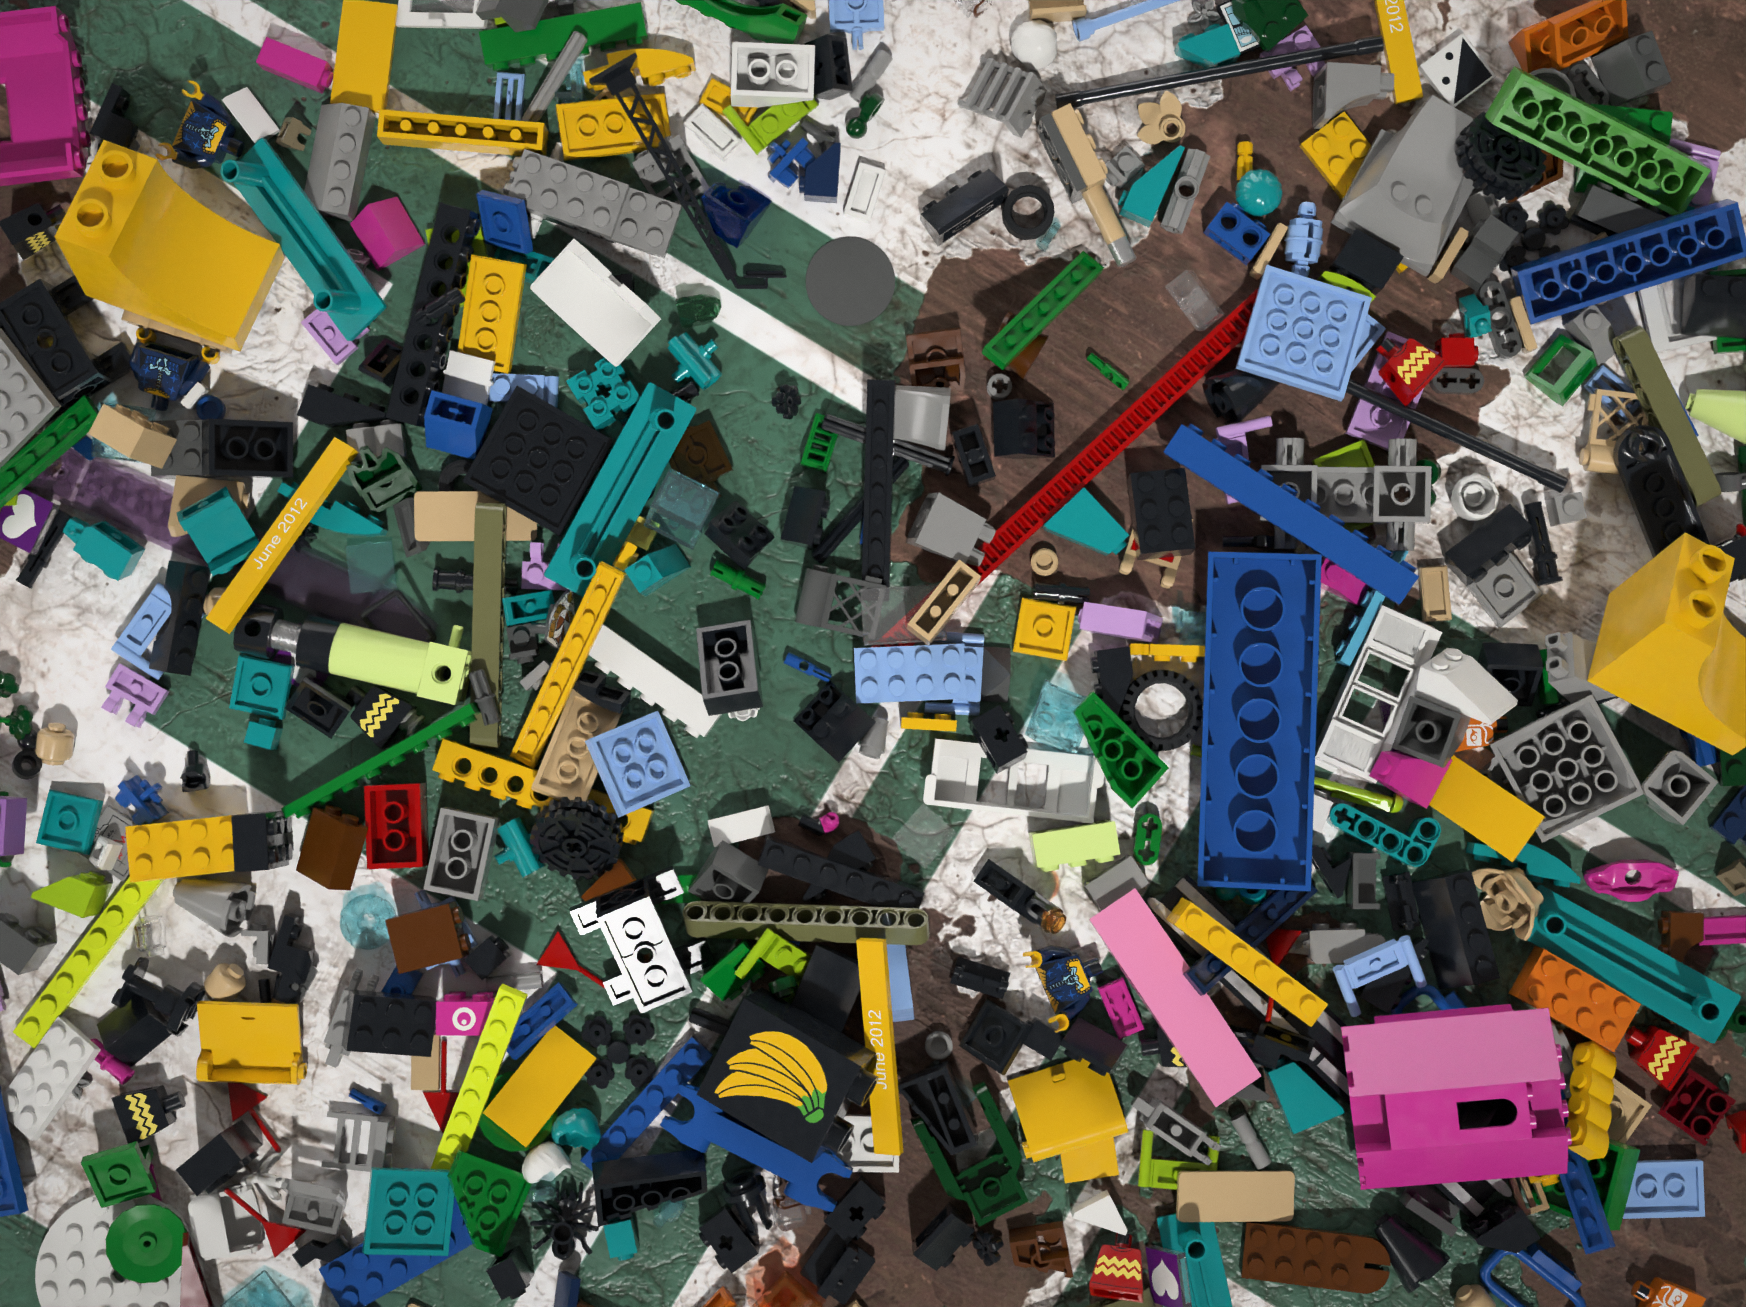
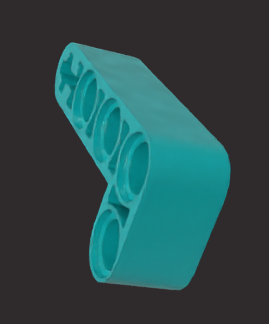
M1333 803L1326 820L1332 827L1403 864L1413 867H1419L1427 861L1441 833L1438 821L1430 817L1414 819L1406 834H1403L1343 803ZM1335 811H1342V815L1352 818L1350 823L1344 820H1337L1338 817L1334 813ZM1362 821H1367L1370 830L1366 835L1362 836L1358 831V826ZM1424 822H1428L1431 826V831L1426 837H1423L1420 833V826ZM1390 833L1394 838V843L1390 848H1385L1383 838ZM1415 846L1418 850V857L1416 860L1410 861L1407 857V852L1411 847Z

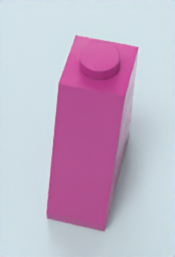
M1382 751L1369 776L1407 801L1427 809L1452 759L1442 768L1401 751Z

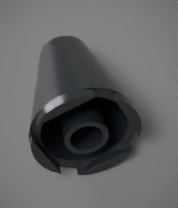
M1234 369L1206 379L1204 384H1208V388L1204 390L1208 405L1216 417L1223 416L1227 420L1224 424L1230 425L1239 423L1247 417L1280 382Z
M1386 1212L1374 1222L1377 1225L1374 1232L1378 1240L1386 1248L1390 1257V1263L1407 1293H1411L1420 1287L1419 1281L1429 1280L1450 1259V1256L1396 1213L1390 1216Z

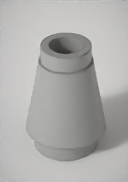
M873 717L874 725L864 734L858 744L860 746L859 753L873 759H880L881 754L885 752L889 721Z

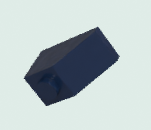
M834 143L806 167L805 176H800L799 193H804L805 201L837 203L841 143Z

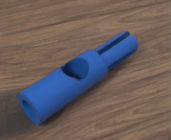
M790 652L784 661V664L809 676L813 675L825 682H829L830 679L813 672V670L830 678L832 674L816 667L815 664ZM801 662L808 663L809 667L806 671L800 669L799 665Z

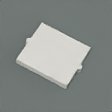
M450 350L447 368L443 371L445 379L442 393L487 405L490 388L494 385L492 377L495 361Z

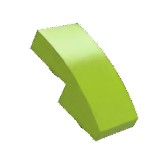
M1325 271L1317 279L1320 282L1372 297L1371 302L1376 298L1373 293L1361 284L1337 273Z

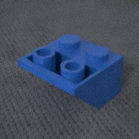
M431 390L424 415L426 447L475 460L483 446L493 408L482 403Z

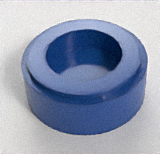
M208 395L198 401L196 413L201 420L223 419L226 407L221 399Z

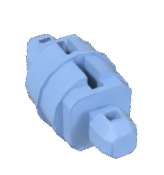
M1302 202L1297 214L1300 218L1291 219L1287 226V234L1284 239L1286 242L1284 254H1286L1285 261L1294 263L1292 273L1308 277L1310 270L1308 264L1318 263V257H1320L1321 245L1323 244L1322 221L1313 219L1316 216L1315 203Z

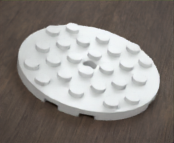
M92 1195L73 1205L51 1226L38 1253L35 1283L41 1307H180L182 1265L172 1276L159 1282L138 1283L128 1279L121 1282L112 1275L114 1269L106 1255L105 1239L111 1223L123 1211L136 1205L156 1204L170 1209L182 1219L195 1249L193 1234L190 1227L184 1221L185 1218L169 1203L165 1204L151 1195L101 1208L96 1195ZM197 1256L204 1275V1261Z

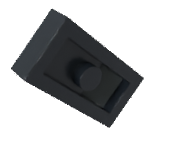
M1313 844L1312 864L1332 897L1340 898L1343 896L1352 859L1346 856L1330 865L1329 862L1332 861V858L1324 847L1320 848L1318 845Z

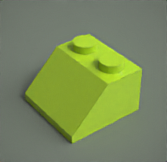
M89 871V874L81 872L80 875L66 877L32 892L30 898L85 918L101 914L113 883L106 881V876L95 871Z

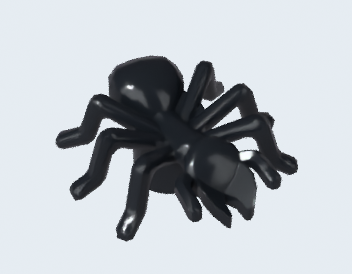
M564 1189L561 1193V1200L559 1199V1190H555V1201L562 1209L561 1214L553 1205L542 1201L537 1202L538 1206L551 1211L559 1221L550 1219L531 1221V1226H554L549 1234L533 1245L532 1248L534 1250H537L552 1238L554 1240L552 1243L554 1256L564 1260L569 1258L576 1249V1237L581 1242L588 1255L592 1253V1250L587 1245L586 1238L577 1232V1228H588L591 1231L597 1232L599 1227L589 1222L575 1223L574 1220L594 1211L595 1206L586 1207L574 1215L571 1213L582 1202V1191L579 1192V1198L576 1201L577 1195L574 1190H571L569 1197H567L566 1189Z

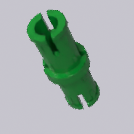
M720 560L716 561L714 569L710 573V576H714L731 585V589L735 591L739 589L755 597L757 600L760 599L767 585L745 575V571L741 569L738 571L720 562Z

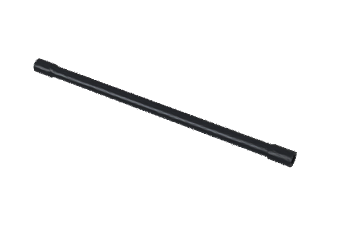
M1382 35L1356 39L1352 42L1084 91L1076 90L1055 94L1056 106L1059 109L1071 103L1072 107L1076 108L1084 104L1325 60L1383 52Z
M1349 379L1346 393L1526 475L1559 493L1564 490L1568 482L1567 477L1547 468L1539 467Z

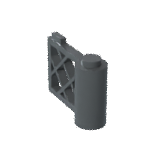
M813 564L812 569L806 568L795 622L875 640L887 588L886 585H882L883 579L866 576L864 581L829 573V567ZM837 581L849 583L854 593L841 601L835 592ZM854 584L864 587L857 591ZM867 588L880 590L877 602L869 607L859 594ZM857 596L865 610L851 617L843 604ZM835 597L838 604L832 607L833 600ZM839 606L849 619L841 625L828 623L831 611ZM876 606L875 614L873 616L870 609ZM867 612L873 621L871 632L859 630L854 620ZM851 623L854 629L844 626Z

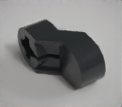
M342 1233L329 1243L313 1239L294 1252L292 1256L300 1268H302L315 1258L332 1262L351 1248V1245Z

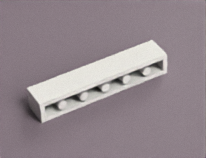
M603 624L589 653L592 658L597 660L595 666L606 674L612 671L618 675L617 682L628 690L634 687L642 692L639 697L649 705L653 706L656 702L663 707L662 714L673 722L677 719L686 724L684 730L694 737L698 738L699 735L706 737L722 714L708 716L700 692Z

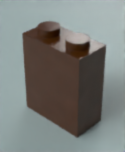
M326 805V808H313L296 871L329 890H351L369 827L358 822V817L343 814L342 809L337 806Z
M456 901L405 913L385 920L399 974L461 959L469 955L471 942L468 934H464L462 927L464 915L461 907H457Z

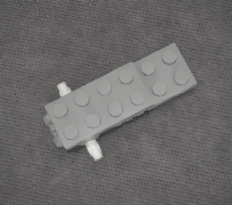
M556 142L555 149L552 150L550 157L524 149L522 157L514 158L512 165L514 169L510 173L509 183H506L503 193L510 197L525 200L526 211L529 214L528 223L531 239H535L542 220H547L573 230H580V232L588 235L592 234L599 239L604 238L611 243L617 242L665 259L683 208L682 205L630 188L628 184L564 163L562 146L558 142Z

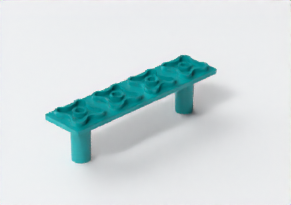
M260 138L239 161L226 160L222 164L220 170L222 178L226 182L234 183L276 243L280 244L283 253L314 294L313 302L316 309L327 312L345 339L353 341L387 308V305L269 142L264 138Z
M651 382L646 385L544 572L546 578L584 597L599 563L603 561L612 566L693 418L696 407Z
M1543 885L1537 886L1536 890L1541 892L1544 902L1540 905V910L1534 919V927L1528 941L1558 956L1712 1044L1717 1041L1741 999L1739 994Z
M1176 1213L1158 1216L1156 1220L1163 1252L1177 1255L1183 1307H1232L1214 1222H1180L1176 1218Z

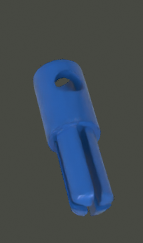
M355 1088L349 1093V1097L362 1103L364 1107L380 1116L387 1107V1104Z

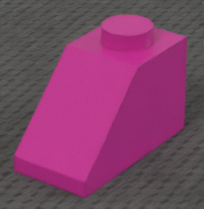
M1322 557L1321 588L1359 606L1369 586L1330 560Z

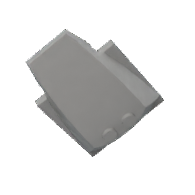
M1432 95L1410 117L1407 124L1394 135L1381 129L1375 137L1331 223L1349 234L1358 229L1403 255L1404 257L1400 263L1426 277L1430 273L1474 188L1472 186L1473 181L1466 179L1464 176L1465 169L1459 167L1458 162L1461 159L1455 153V150L1459 147L1456 144V140L1461 136L1460 132L1474 118Z
M1592 693L1490 743L1489 745L1495 757L1478 771L1545 816L1536 830L1542 843L1644 794L1639 780Z

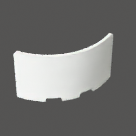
M575 239L563 249L530 286V289L615 367L622 363L661 320L644 301L624 284H621L596 257Z

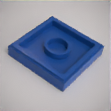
M485 190L478 192L476 195L485 243L524 254L532 252L533 245L525 200Z

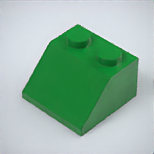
M744 939L709 968L700 980L722 1001H725L728 997L733 1001L744 991L741 987L749 979L754 983L765 973L762 968L766 966V962L759 957L743 980L734 974L753 948L748 940Z

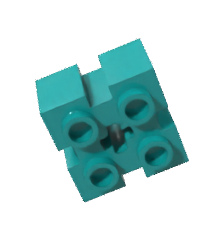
M606 358L594 364L598 370L590 375L583 370L566 381L580 404L588 403L589 406L583 410L598 432L617 421L614 417V414L623 410L626 415L632 412L640 398L631 381L625 384L622 379L627 377V374L621 364L615 367ZM606 387L608 389L611 387L612 390L609 391L611 394L609 397L599 396L602 388Z

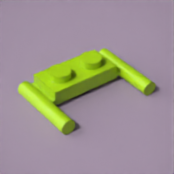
M814 98L810 101L773 105L751 122L749 126L745 124L731 105L727 106L722 112L755 154L758 155L772 141H775L817 108L819 103Z
M767 928L734 974L743 980L759 957H761L764 961L789 976L794 975L799 986L811 955ZM798 986L795 987L794 993L791 996L783 998V1000L791 1004Z
M1142 1130L1138 1177L1139 1187L1177 1190V1176L1180 1171H1217L1219 1151L1213 1150L1209 1146L1207 1155L1212 1160L1209 1166L1200 1162L1151 1158L1154 1132ZM1209 1136L1217 1143L1220 1142L1219 1136Z

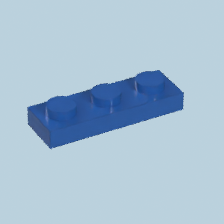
M558 982L519 1017L507 1048L511 1058L517 1060L578 1005L563 984Z

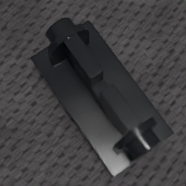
M1410 872L1383 876L1382 879L1393 931L1401 929L1411 930L1415 929L1416 926H1420Z
M958 957L950 983L1003 999L1009 985L1008 980L1011 972Z

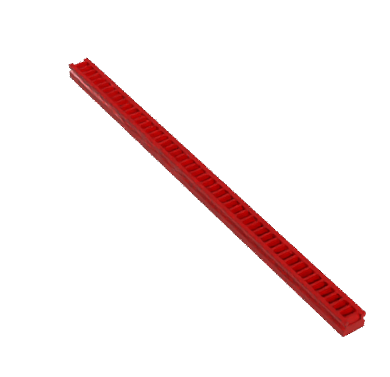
M1259 287L996 530L990 543L984 542L977 548V550L985 553L981 565H966L981 576L979 584L1245 338ZM938 585L870 648L913 646L920 639L907 630V624Z

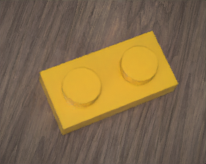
M625 541L612 566L624 571L627 567L634 564L639 555L635 552L637 546Z
M907 712V718L901 717L902 729L956 732L957 720H951V715L935 714L934 719H923L924 713Z

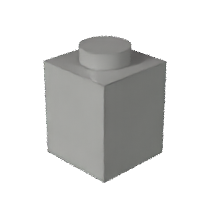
M1581 492L1545 500L1550 527L1587 519Z

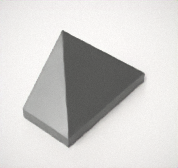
M407 498L394 504L393 508L406 557H412L426 551L431 541H417L415 539L414 498Z
M983 646L980 701L1007 703L1011 676V648Z

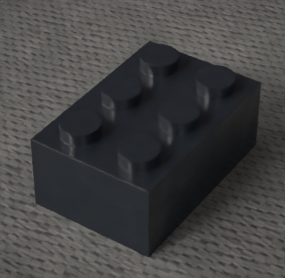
M230 419L203 420L202 476L292 478L293 422Z
M1185 468L1130 473L1127 479L1137 560L1191 555L1195 550V540Z
M751 620L697 628L702 698L708 716L763 707L757 643Z
M282 811L231 815L234 872L270 870L289 865V860H292L293 856L292 845L288 844L287 835L291 831L290 817L286 818Z
M349 990L342 1046L346 1051L431 1057L437 1000L432 996Z
M240 1120L219 1133L179 1166L176 1171L196 1196L204 1191L209 1195L236 1175L237 1171L259 1156L256 1150L263 1144L245 1122Z

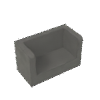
M1346 852V856L1352 859L1346 880V907L1352 909H1380V903L1376 902V859H1380V853Z

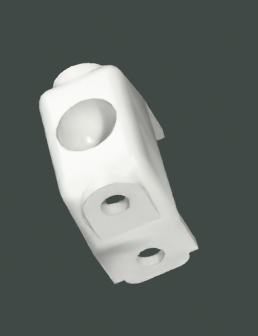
M239 1183L215 1189L209 1195L205 1191L198 1196L195 1194L190 1196L188 1211L195 1251L202 1261L251 1254L264 1247L263 1241H261L262 1223L224 1192L225 1188L231 1189L260 1214L253 1184L243 1187Z

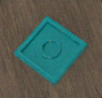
M240 654L238 656L229 708L281 720L285 719L287 711L285 707L289 700L295 665Z
M49 789L36 843L90 855L103 801Z

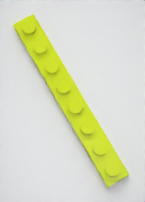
M130 877L127 879L14 1029V1034L34 1049L37 1047L56 1018L64 1014L164 879L130 883Z
M503 983L499 987L430 1169L450 1170L458 1150L468 1152L528 994Z

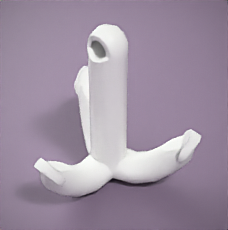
M272 1154L260 1165L257 1173L244 1176L240 1181L243 1187H246L248 1184L258 1183L260 1188L273 1201H282L281 1193H278L273 1187L280 1188L285 1178L268 1174L269 1169L281 1159V1154Z

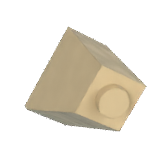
M176 475L168 522L171 536L179 537L188 534L180 525L177 512L224 487L228 488L240 510L244 513V509H249L250 493L246 492L244 482Z

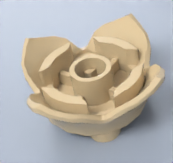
M1518 867L1511 870L1484 868L1473 871L1472 875L1475 885L1482 892L1486 891V895L1480 902L1486 927L1496 931H1504L1512 927V929H1515V935L1518 938L1527 941L1531 936L1534 919L1540 910V905L1544 902L1541 892L1534 888L1532 883L1526 878L1523 870Z

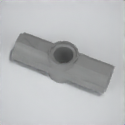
M1190 148L1187 150L1160 227L1168 232L1183 234L1210 156L1201 150ZM1187 186L1190 188L1192 195L1189 197L1182 196L1179 193V187Z

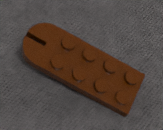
M1246 1222L1241 1278L1362 1294L1378 1291L1389 1278L1390 1271L1386 1266H1381L1379 1269L1365 1267V1263L1390 1266V1257L1386 1248L1374 1237L1264 1222Z

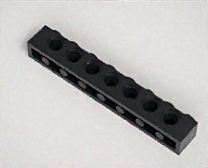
M443 203L439 204L386 418L425 428L424 415L431 390L439 391L440 382L438 378L440 370L444 368L446 363L445 350L447 343L451 341L453 336L452 323L454 316L459 312L460 304L458 306L456 304L453 305V309L441 315L437 322L433 323L431 321L425 326L419 325L413 314L421 308L425 309L427 304L440 297L438 289L442 284L445 283L446 285L445 296L448 295V291L455 287L460 288V290L465 287L467 264L471 261V254L474 253L472 246L474 236L480 230V215L471 210ZM459 230L460 237L453 243L452 235L455 231ZM449 257H452L453 264L451 268L446 270L445 262ZM431 337L433 341L432 346L426 350L425 341ZM424 363L426 371L420 377L418 375V368ZM417 390L419 393V398L417 402L413 404L411 396L412 393Z

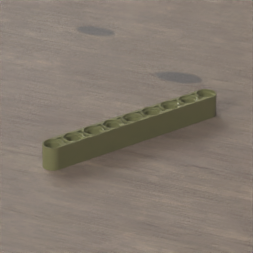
M477 502L474 527L471 672L479 669L485 671L491 692L496 695L494 697L495 704L502 718L504 606L502 598L505 595L506 504ZM471 683L470 703H474L476 696ZM479 713L475 716L477 721L470 724V746L499 748L501 742V721L484 726L482 715Z
M693 901L688 903L683 909L686 931L690 936L696 938L759 940L767 928L787 941L856 943L859 938L886 939L887 944L922 945L926 943L930 936L928 915L925 911L918 908Z

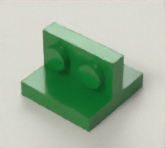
M136 1141L82 1158L81 1165L101 1208L156 1192L157 1185L149 1169L154 1154L150 1144L139 1147Z

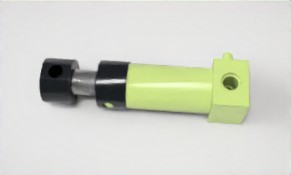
M253 601L237 623L234 632L233 644L237 652L270 659L276 649L285 650V652L296 654V666L299 668H308L328 675H339L417 694L418 697L452 705L464 706L470 683L469 673H471L472 651L459 648L464 628L458 625L453 626L449 645L447 646L351 625L332 618H322L315 614H309L303 625L287 622L284 620L282 608ZM260 625L261 631L257 634V628ZM449 667L451 677L446 681L443 673Z

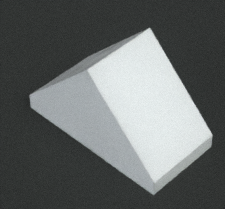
M1107 1190L1072 1207L1070 1213L1074 1219L1126 1236L1127 1228Z

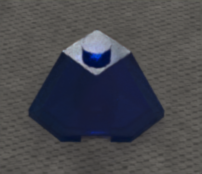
M717 182L706 190L701 197L714 233L735 248H738L749 237L772 202L750 186L739 185L738 189L726 188L725 183Z

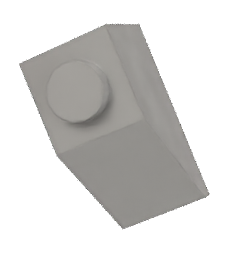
M1596 305L1584 308L1563 325L1576 343L1594 352L1597 368L1616 353L1612 344V340L1615 338L1612 325Z

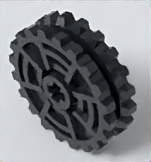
M1482 112L1460 132L1461 136L1456 140V144L1459 147L1455 150V153L1461 159L1458 165L1460 168L1465 169V178L1471 179L1473 181L1472 186L1476 189L1482 188L1484 195L1494 194L1497 200H1501L1505 196L1507 201L1515 197L1519 198L1543 177L1541 174L1546 170V166L1543 164L1547 160L1546 154L1542 153L1541 148L1493 125L1485 117L1486 113Z
M562 797L561 801L558 802L554 799L550 801L549 806L544 805L536 816V823L533 825L530 837V844L533 845L532 852L539 854L538 861L540 863L548 864L547 869L550 871L558 870L561 876L565 877L569 874L572 875L573 879H579L580 876L592 879L593 875L596 874L601 877L605 870L610 872L618 861V854L624 839V833L621 832L622 825L619 822H615L616 815L614 813L608 814L606 812L607 807L604 805L598 807L593 800L589 799L585 802L582 801L581 797H575L574 800Z

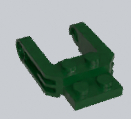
M984 1081L973 1086L972 1089L1003 1151L995 1152L962 1169L959 1174L955 1175L935 1135L921 1116L918 1114L910 1118L947 1195L967 1201L979 1227L1029 1201L1016 1176L1022 1155Z

